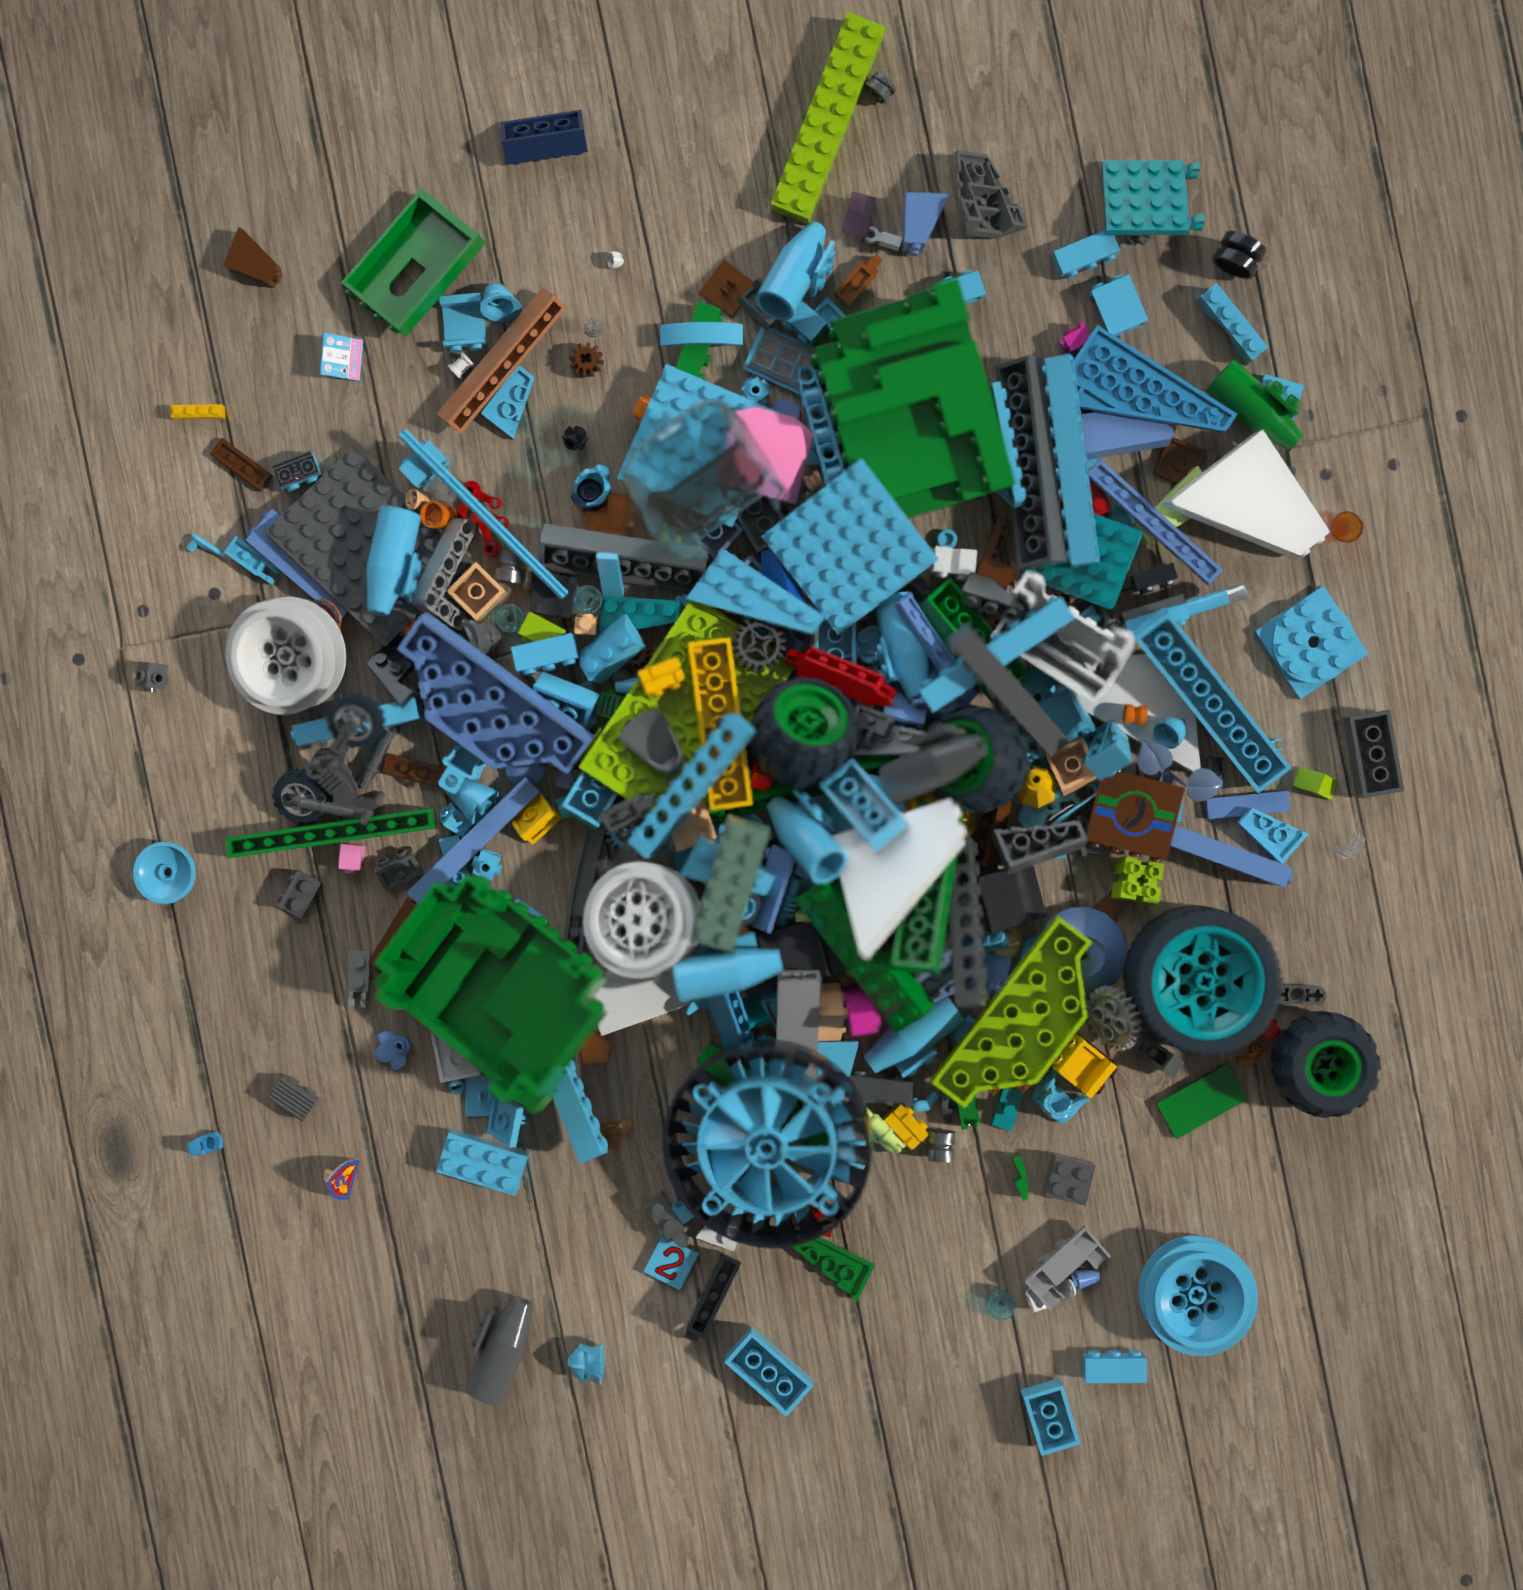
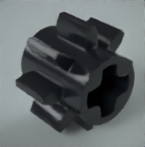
M577 425L574 428L568 426L564 431L565 434L562 436L565 447L574 452L577 448L582 451L589 440L586 431Z

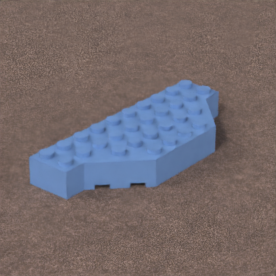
M428 612L419 616L398 648L400 652L415 662L420 680L421 697L425 705L426 720L493 769L529 765L538 762H551L568 774L595 738V735Z

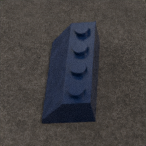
M582 110L500 122L501 141L506 165H518L527 161L538 162L546 158L557 159L565 155H581L584 152H588Z

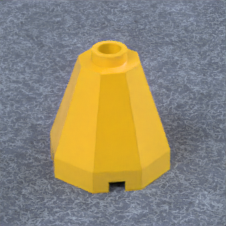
M1037 765L1030 766V771L1026 772L1024 778L1026 782L1023 788L1015 794L1022 805L1040 809L1053 802L1058 783L1050 769Z

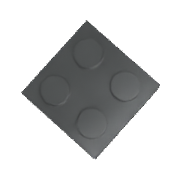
M1052 1152L1042 1192L1047 1197L1086 1206L1096 1166L1091 1161Z

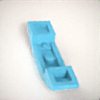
M685 322L660 325V346L700 344L743 346V324Z

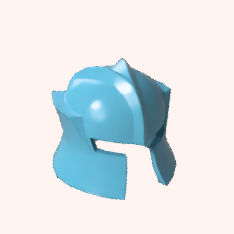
M580 1343L578 1348L570 1354L567 1366L574 1377L578 1379V1382L593 1381L599 1385L602 1384L604 1374L603 1343L594 1347Z

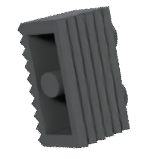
M284 1076L268 1099L300 1121H304L319 1100L316 1097L317 1093L308 1087L306 1089L299 1085L300 1082L293 1076Z

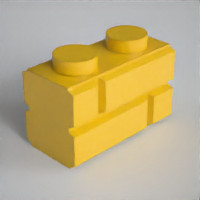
M677 656L636 673L645 696L651 695L652 698L663 694L662 690L668 687L674 690L683 686L682 682L686 680Z
M896 1104L882 1119L889 1127L893 1128L892 1130L896 1136L912 1151L929 1135L926 1130L928 1126L921 1118L916 1120L912 1115L914 1113L912 1108L905 1107V1104Z

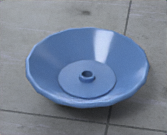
M1072 907L1055 914L1092 941L1085 951L1086 957L1080 958L1084 998H1090L1089 994L1099 987L1112 985L1120 977L1126 961V942L1119 926L1106 913L1090 907ZM1053 915L1050 918V920L1041 928L1038 937L1041 935V933L1044 931V929L1051 922L1055 915Z

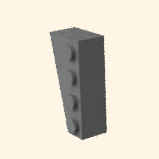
M1080 821L1054 823L1048 826L1034 825L1028 828L1015 827L1009 830L995 829L991 837L1007 875L1082 849L1088 840Z

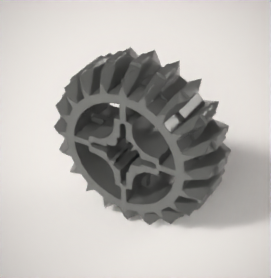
M751 618V624L745 619L743 621L745 627L740 624L737 625V629L740 632H732V635L737 639L730 640L732 644H736V646L731 647L732 652L737 651L733 659L738 657L741 659L737 663L738 666L746 663L744 670L747 671L752 666V673H756L757 667H759V671L764 673L765 666L770 671L773 669L772 664L776 666L779 664L776 658L782 659L784 657L779 651L786 650V647L780 646V644L786 642V639H779L778 636L782 635L783 631L776 633L777 624L770 627V623L766 622V624H763L764 621L758 620L757 623L755 619ZM753 629H762L769 636L761 637ZM747 631L750 644L742 649V638ZM755 640H757V643L759 641L763 642L766 640V642H764L762 646H760V650H758V648H753L751 650L749 649L756 643ZM773 641V653L768 658L766 645ZM755 653L762 661L751 660L746 654Z

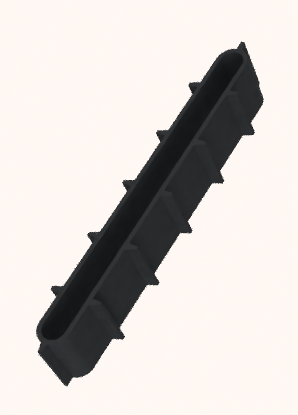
M1034 866L1007 875L1004 868L977 875V884L979 883L981 888V895L978 896V902L982 906L980 925L983 926L984 935L1047 917ZM968 878L960 881L961 886L968 883ZM969 897L963 898L962 906L969 904ZM970 917L963 921L964 927H968L971 924ZM797 922L786 925L784 928H774L771 930V933L760 931L754 934L758 949L779 950L783 970L820 971V978L848 971L812 922ZM898 926L886 938L893 949ZM951 933L945 935L947 944L952 943ZM778 973L744 990H740V997L745 998L777 990Z

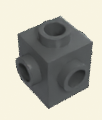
M139 661L138 670L135 675L136 686L144 687L143 691L156 693L157 689L165 690V685L168 681V665Z

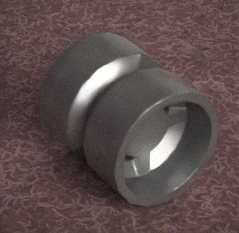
M500 551L498 562L501 566L496 568L494 579L520 585L523 573L519 569L524 567V562L513 552Z
M945 1129L929 1130L928 1142L932 1144L928 1148L929 1161L954 1162L955 1149L952 1148V1145L955 1144V1131Z

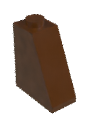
M238 227L223 266L228 271L275 288L276 283L279 284L281 281L282 269L242 228Z

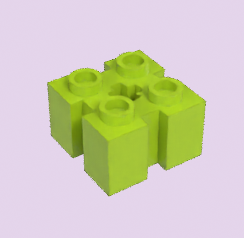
M1127 856L1117 858L1114 874L1119 875L1118 882H1113L1111 898L1123 901L1134 900V903L1144 905H1158L1161 888L1156 886L1157 881L1163 878L1164 864L1153 861L1141 862L1142 859Z

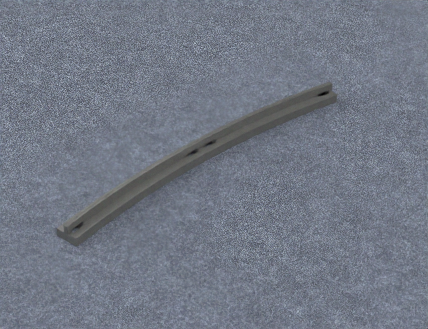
M603 822L600 823L597 829L585 825L570 891L563 940L570 941V937L573 936L572 943L577 946V938L579 937L578 947L575 950L580 954L584 951L585 935H583L584 909L588 896L593 889L598 860L607 829ZM573 915L576 916L574 928L572 927ZM579 1050L573 1058V1062L576 1066V1075L581 1080Z

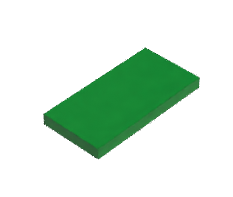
M1225 1063L1157 1101L1156 1105L1175 1139H1178L1248 1099L1228 1063Z

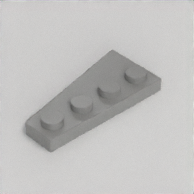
M892 726L886 738L876 734L872 747L866 748L863 743L868 731L865 730V735L860 744H856L852 757L907 755L920 749L916 746H910L908 741L915 739L917 734L923 732Z

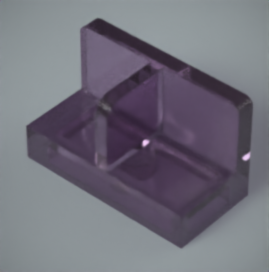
M852 192L842 228L843 233L857 236V241L865 242L876 202L875 197Z

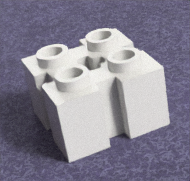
M939 546L932 550L938 557V560L930 567V575H933L934 579L947 580L949 577H954L955 581L967 582L970 573H975L977 550L953 549Z

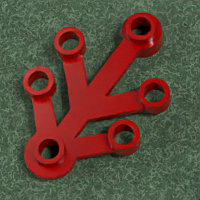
M467 481L463 484L467 490L470 487L473 488L472 495L479 502L482 500L488 503L492 509H500L502 507V499L482 492L480 484L476 481ZM495 499L498 501V505L496 507L493 505V501ZM463 501L459 511H456L457 516L461 514L462 519H467L466 513L469 507ZM473 512L470 520L474 522L475 528L479 524L485 542V555L491 558L498 557L499 552L502 551V546L499 542L493 541L489 527ZM490 512L499 522L501 519H504L505 528L509 526L510 522L507 517L498 516ZM491 545L494 548L492 553L489 552V547Z

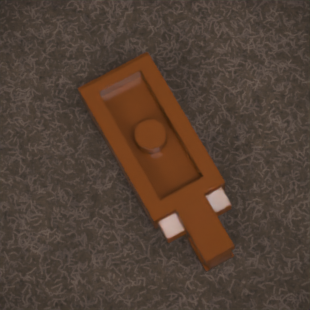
M875 254L869 262L866 260L860 262L837 288L834 295L846 306L850 307L875 279L879 272L876 268L882 262V259Z

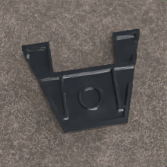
M397 636L386 648L382 646L367 662V665L380 683L385 686L389 694L394 697L398 705L404 708L415 695L413 690L401 683L413 671L415 662L398 650L405 637Z

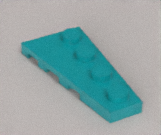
M603 596L600 634L624 614L628 615L637 631L644 630L645 628L675 624L682 613L683 602Z

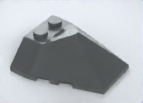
M957 150L955 152L959 206L967 235L998 239L1027 228L1028 226L1018 203L1014 205L1010 199L1009 194L1011 192L1008 187L1004 189L998 179L1000 174L988 155Z

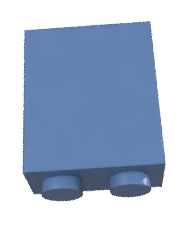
M906 192L903 203L902 253H907V256H918L919 253H923L944 210L948 194Z
M899 681L891 682L890 687L895 688L897 693L895 698L892 699V704L889 707L883 706L881 713L892 716L895 719L892 726L922 731L928 705L923 698L909 700Z

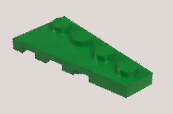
M823 1237L802 1245L793 1246L795 1250L819 1268L822 1273L832 1279L857 1302L875 1263Z

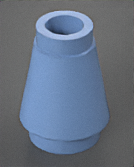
M1097 1269L1075 1270L1068 1276V1279H1071L1075 1288L1080 1290L1099 1282L1100 1274Z

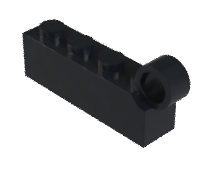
M721 1252L685 1326L684 1338L694 1343L698 1337L705 1339L741 1265L740 1260Z

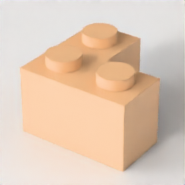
M820 983L818 1042L841 1041L842 1033L846 1032L845 1020H847L848 1013L847 1007H843V1004H845L844 991H841L840 983Z

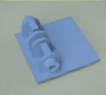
M985 952L983 967L986 968L987 978L984 980V988H987L988 995L994 996L1008 978L1012 958ZM970 959L968 969L974 966L973 959ZM975 980L968 982L967 987L969 990L975 988Z

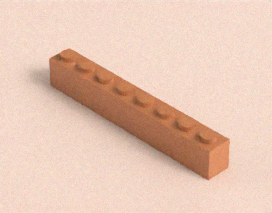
M542 288L438 411L437 415L461 434L567 307L554 294Z

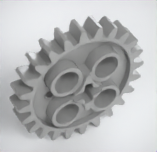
M1104 985L1093 990V993L1089 994L1090 998L1086 1000L1089 1004L1086 1006V1009L1089 1011L1087 1016L1090 1018V1021L1087 1023L1093 1025L1091 1032L1096 1031V1039L1101 1038L1102 1045L1107 1043L1108 1049L1113 1047L1114 1051L1119 1049L1124 1051L1133 1047L1134 1044L1139 1042L1138 1038L1141 1037L1139 1032L1143 1030L1138 1025L1142 1023V1020L1137 1018L1140 1012L1134 1010L1137 1005H1132L1130 1003L1132 998H1126L1125 991L1120 993L1119 987L1114 989L1113 985L1108 987Z

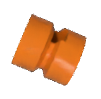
M429 501L421 508L420 516L425 526L445 531L449 522L453 518H457V513L451 505Z

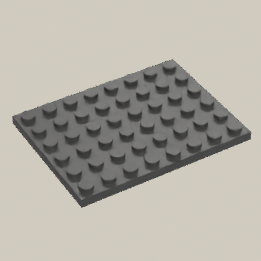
M352 447L265 531V534L386 648L422 611L413 605L412 598L411 603H408L406 598L398 597L388 616L368 612L366 567L379 509L382 506H392L412 511L420 515V511L408 509L405 503L406 496L357 449ZM421 520L413 552L418 554V559L421 561L422 571L420 578L444 533L442 530L425 526ZM464 553L449 585L473 562L466 553ZM416 577V580H415V581H417V584H418V582H419V580H420V578H418V577Z

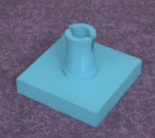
M494 1095L487 1132L506 1146L516 1147L520 1125L528 1124L529 1121L523 1120H529V1115L527 1112H523V1107L514 1101L504 1103Z

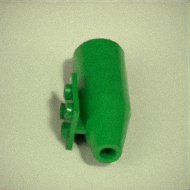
M1235 359L1219 373L1205 390L1216 401L1237 413L1235 418L1251 432L1255 433L1264 430L1272 443L1288 451L1304 436L1292 419L1300 411V400L1293 394L1288 395L1284 391L1285 387L1277 380L1272 381L1270 379L1266 386H1264Z

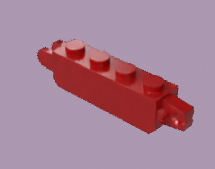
M815 647L807 648L805 653L790 649L786 655L785 663L798 669L797 676L823 680L825 683L835 686L842 691L841 694L870 706L876 703L889 707L892 704V699L896 696L895 688L884 684V678L881 674Z

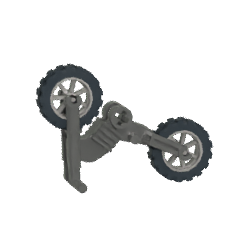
M349 691L336 698L328 709L326 722H328L327 728L329 732L333 733L334 742L328 749H318L305 769L299 770L295 768L291 772L289 770L275 784L274 792L272 793V799L275 800L273 803L275 807H278V812L281 815L284 814L287 820H294V823L298 824L301 822L309 824L311 821L315 822L322 814L329 813L350 818H360V822L363 825L368 823L373 815L372 810L379 806L385 797V793L379 791L374 798L357 795L359 789L351 775L352 771L343 762L349 747L361 749L366 745H372L384 729V711L380 709V704L377 701L372 700L370 695L367 694L365 696L363 692L357 691V693H353V691ZM349 709L350 714L343 712V710ZM363 723H369V729ZM294 785L296 791L288 787Z

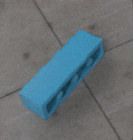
M739 991L706 997L724 1048L739 1042L755 1039L752 1029H750ZM743 1053V1054H738V1056L747 1057L748 1054H747V1053Z

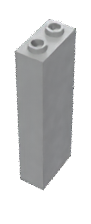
M783 970L778 973L776 1039L795 1042L817 1052L820 971ZM786 1056V1067H792L794 1057ZM810 1064L805 1074L815 1080L817 1078V1068Z

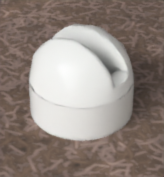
M616 251L608 252V267H621L624 262L623 255Z

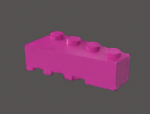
M858 983L852 984L848 988L844 987L847 1018L852 1035L878 1032L877 1026H881L880 1016L865 991Z

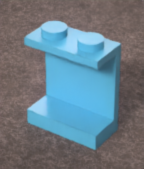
M1121 274L1112 278L1111 282L1106 285L1102 282L1092 287L1088 297L1089 299H1094L1107 329L1106 331L1117 337L1145 325L1148 321L1130 275L1123 277Z
M481 293L447 295L439 298L443 311L445 334L443 346L449 352H461L463 348L477 351L487 346L485 317L480 311V303L483 299Z

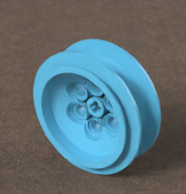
M1190 1235L1165 1243L1148 1259L1139 1280V1304L1147 1323L1165 1344L1184 1354L1209 1356L1228 1350L1246 1335L1256 1316L1258 1292L1255 1279L1249 1267L1232 1249L1210 1237ZM1198 1269H1204L1202 1276H1195ZM1183 1275L1185 1277L1184 1281L1179 1284L1176 1283L1177 1277ZM1219 1282V1287L1216 1290H1211V1285ZM1197 1289L1199 1291L1197 1292L1198 1295L1193 1296V1291ZM1178 1295L1181 1297L1178 1303H1172L1173 1297ZM1214 1302V1309L1207 1310V1305ZM1196 1309L1194 1316H1187L1189 1310Z

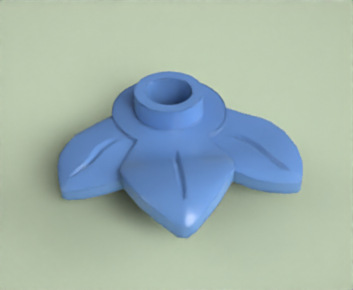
M390 1031L378 1034L377 1039L381 1045L375 1050V1059L379 1062H390L393 1071L401 1069L407 1062L406 1054L411 1049L410 1039L404 1035L396 1036Z

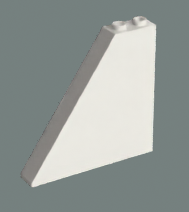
M1264 430L1251 434L1163 503L1165 508L1289 558L1296 556L1304 557L1310 552L1309 548L1322 543L1325 540L1324 536L1330 533Z
M1147 654L1130 655L1114 683L1097 704H1093L1077 693L1089 716L1103 724L1112 719L1128 738L1141 745L1143 739L1158 742L1153 734V728L1158 721L1166 717L1184 718L1186 721L1185 737L1179 746L1169 749L1173 756V763L1191 773L1196 769H1200L1196 715ZM1082 660L1079 663L1088 671H1091L1093 668ZM1125 704H1132L1134 707H1139L1140 705L1147 706L1145 726H1138L1136 723L1130 725L1123 724Z
M951 798L903 813L902 816L909 826L877 852L871 848L856 829L832 836L848 857L847 864L840 877L859 951L864 959L872 956L965 845L964 836L967 835L964 824H960L958 818L961 816V811L958 804L954 805Z
M658 903L654 905V912L657 914L660 911ZM657 924L655 926V933L659 935L661 927ZM640 936L638 939L639 946H643L644 944V938L642 936ZM608 969L604 974L607 980L594 996L605 1005L604 1009L608 1013L595 1030L596 1032L600 1031L601 1036L688 1006L690 1001L681 1003L674 971L655 978H629L618 975Z

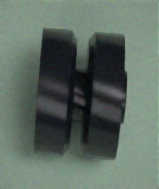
M1226 231L1220 242L1221 248L1216 250L1212 258L1213 263L1231 276L1246 280L1252 279L1258 269L1257 263L1262 261L1266 253V247L1247 234L1238 231Z

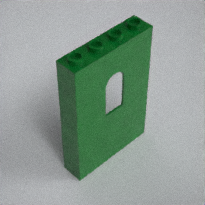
M421 188L341 283L347 288L344 291L353 300L357 297L361 300L359 304L365 310H373L375 312L373 316L381 323L386 321L389 324L387 327L394 334L398 335L400 333L406 338L486 243L476 231ZM412 258L426 269L404 295L394 296L391 294L390 285Z

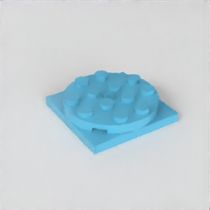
M1321 586L1253 631L1298 699L1308 695L1368 655V652L1355 634L1349 619L1339 610L1324 586ZM1311 636L1318 638L1316 648H1312L1308 644Z

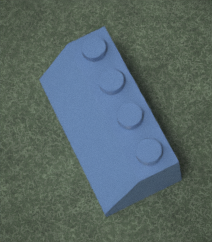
M772 845V848L767 847L764 859L767 860L765 867L775 872V879L766 895L759 894L761 899L760 912L756 919L748 924L768 933H771L795 858L787 849Z

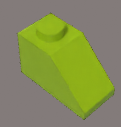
M529 611L518 633L522 635L521 640L531 643L565 635L567 631Z

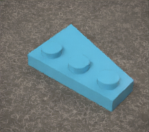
M520 365L507 378L481 412V415L512 439H514L535 378Z
M1249 808L1237 822L1249 836L1280 864H1283L1309 835L1254 808Z

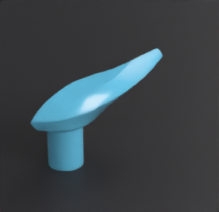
M191 535L193 540L186 547L189 551L194 552L200 546L218 556L226 557L218 548L201 536Z

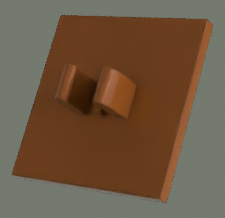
M723 259L699 293L732 317L741 306L737 301L739 296L752 286L754 281Z

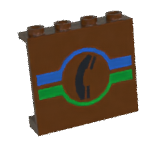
M1117 771L1112 777L1100 780L1086 833L1088 845L1099 848L1101 844L1108 845V850L1120 853L1121 849L1129 851L1128 855L1141 858V854L1147 855L1150 861L1161 863L1162 859L1167 860L1185 787Z

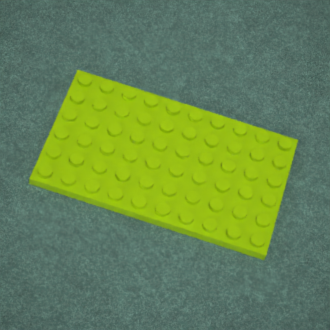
M689 601L645 667L648 668L677 656L686 680L682 682L683 686L674 690L668 687L662 690L663 694L652 698L651 695L645 696L637 679L578 768L625 799L638 794L643 797L652 792L656 800L655 804L648 808L650 809L649 811L654 810L657 806V800L662 795L667 794L670 790V784L675 779L680 778L683 774L682 769L688 763H692L696 758L695 753L700 749L686 645L689 642L722 638L737 639L732 635V632H740L737 629L738 624L713 607ZM747 631L742 638V649L750 644ZM755 640L756 643L749 649L751 650L753 648H758V650H760V646H762L764 642L759 641L757 643V640ZM766 645L767 656L770 658L773 648ZM733 651L732 655L737 654V651ZM755 653L746 654L751 660L762 661ZM785 656L782 659L776 658L779 664L777 666L772 664V670L769 671L765 666L764 673L759 671V667H757L756 673H752V666L746 671L744 670L746 663L740 666L737 665L741 660L740 657L733 659L740 715L749 724L758 703L764 695L778 683L787 680L794 670V667L785 663ZM650 710H660L682 751L684 760L682 767L673 775L665 776L657 773L644 759L619 740L622 729L633 718ZM701 765L700 770L703 774V766ZM689 780L687 785L689 790H692L693 783ZM705 794L701 799H704L706 804L707 796ZM678 796L675 797V804L677 806L680 804ZM663 812L662 819L664 822H666V817Z

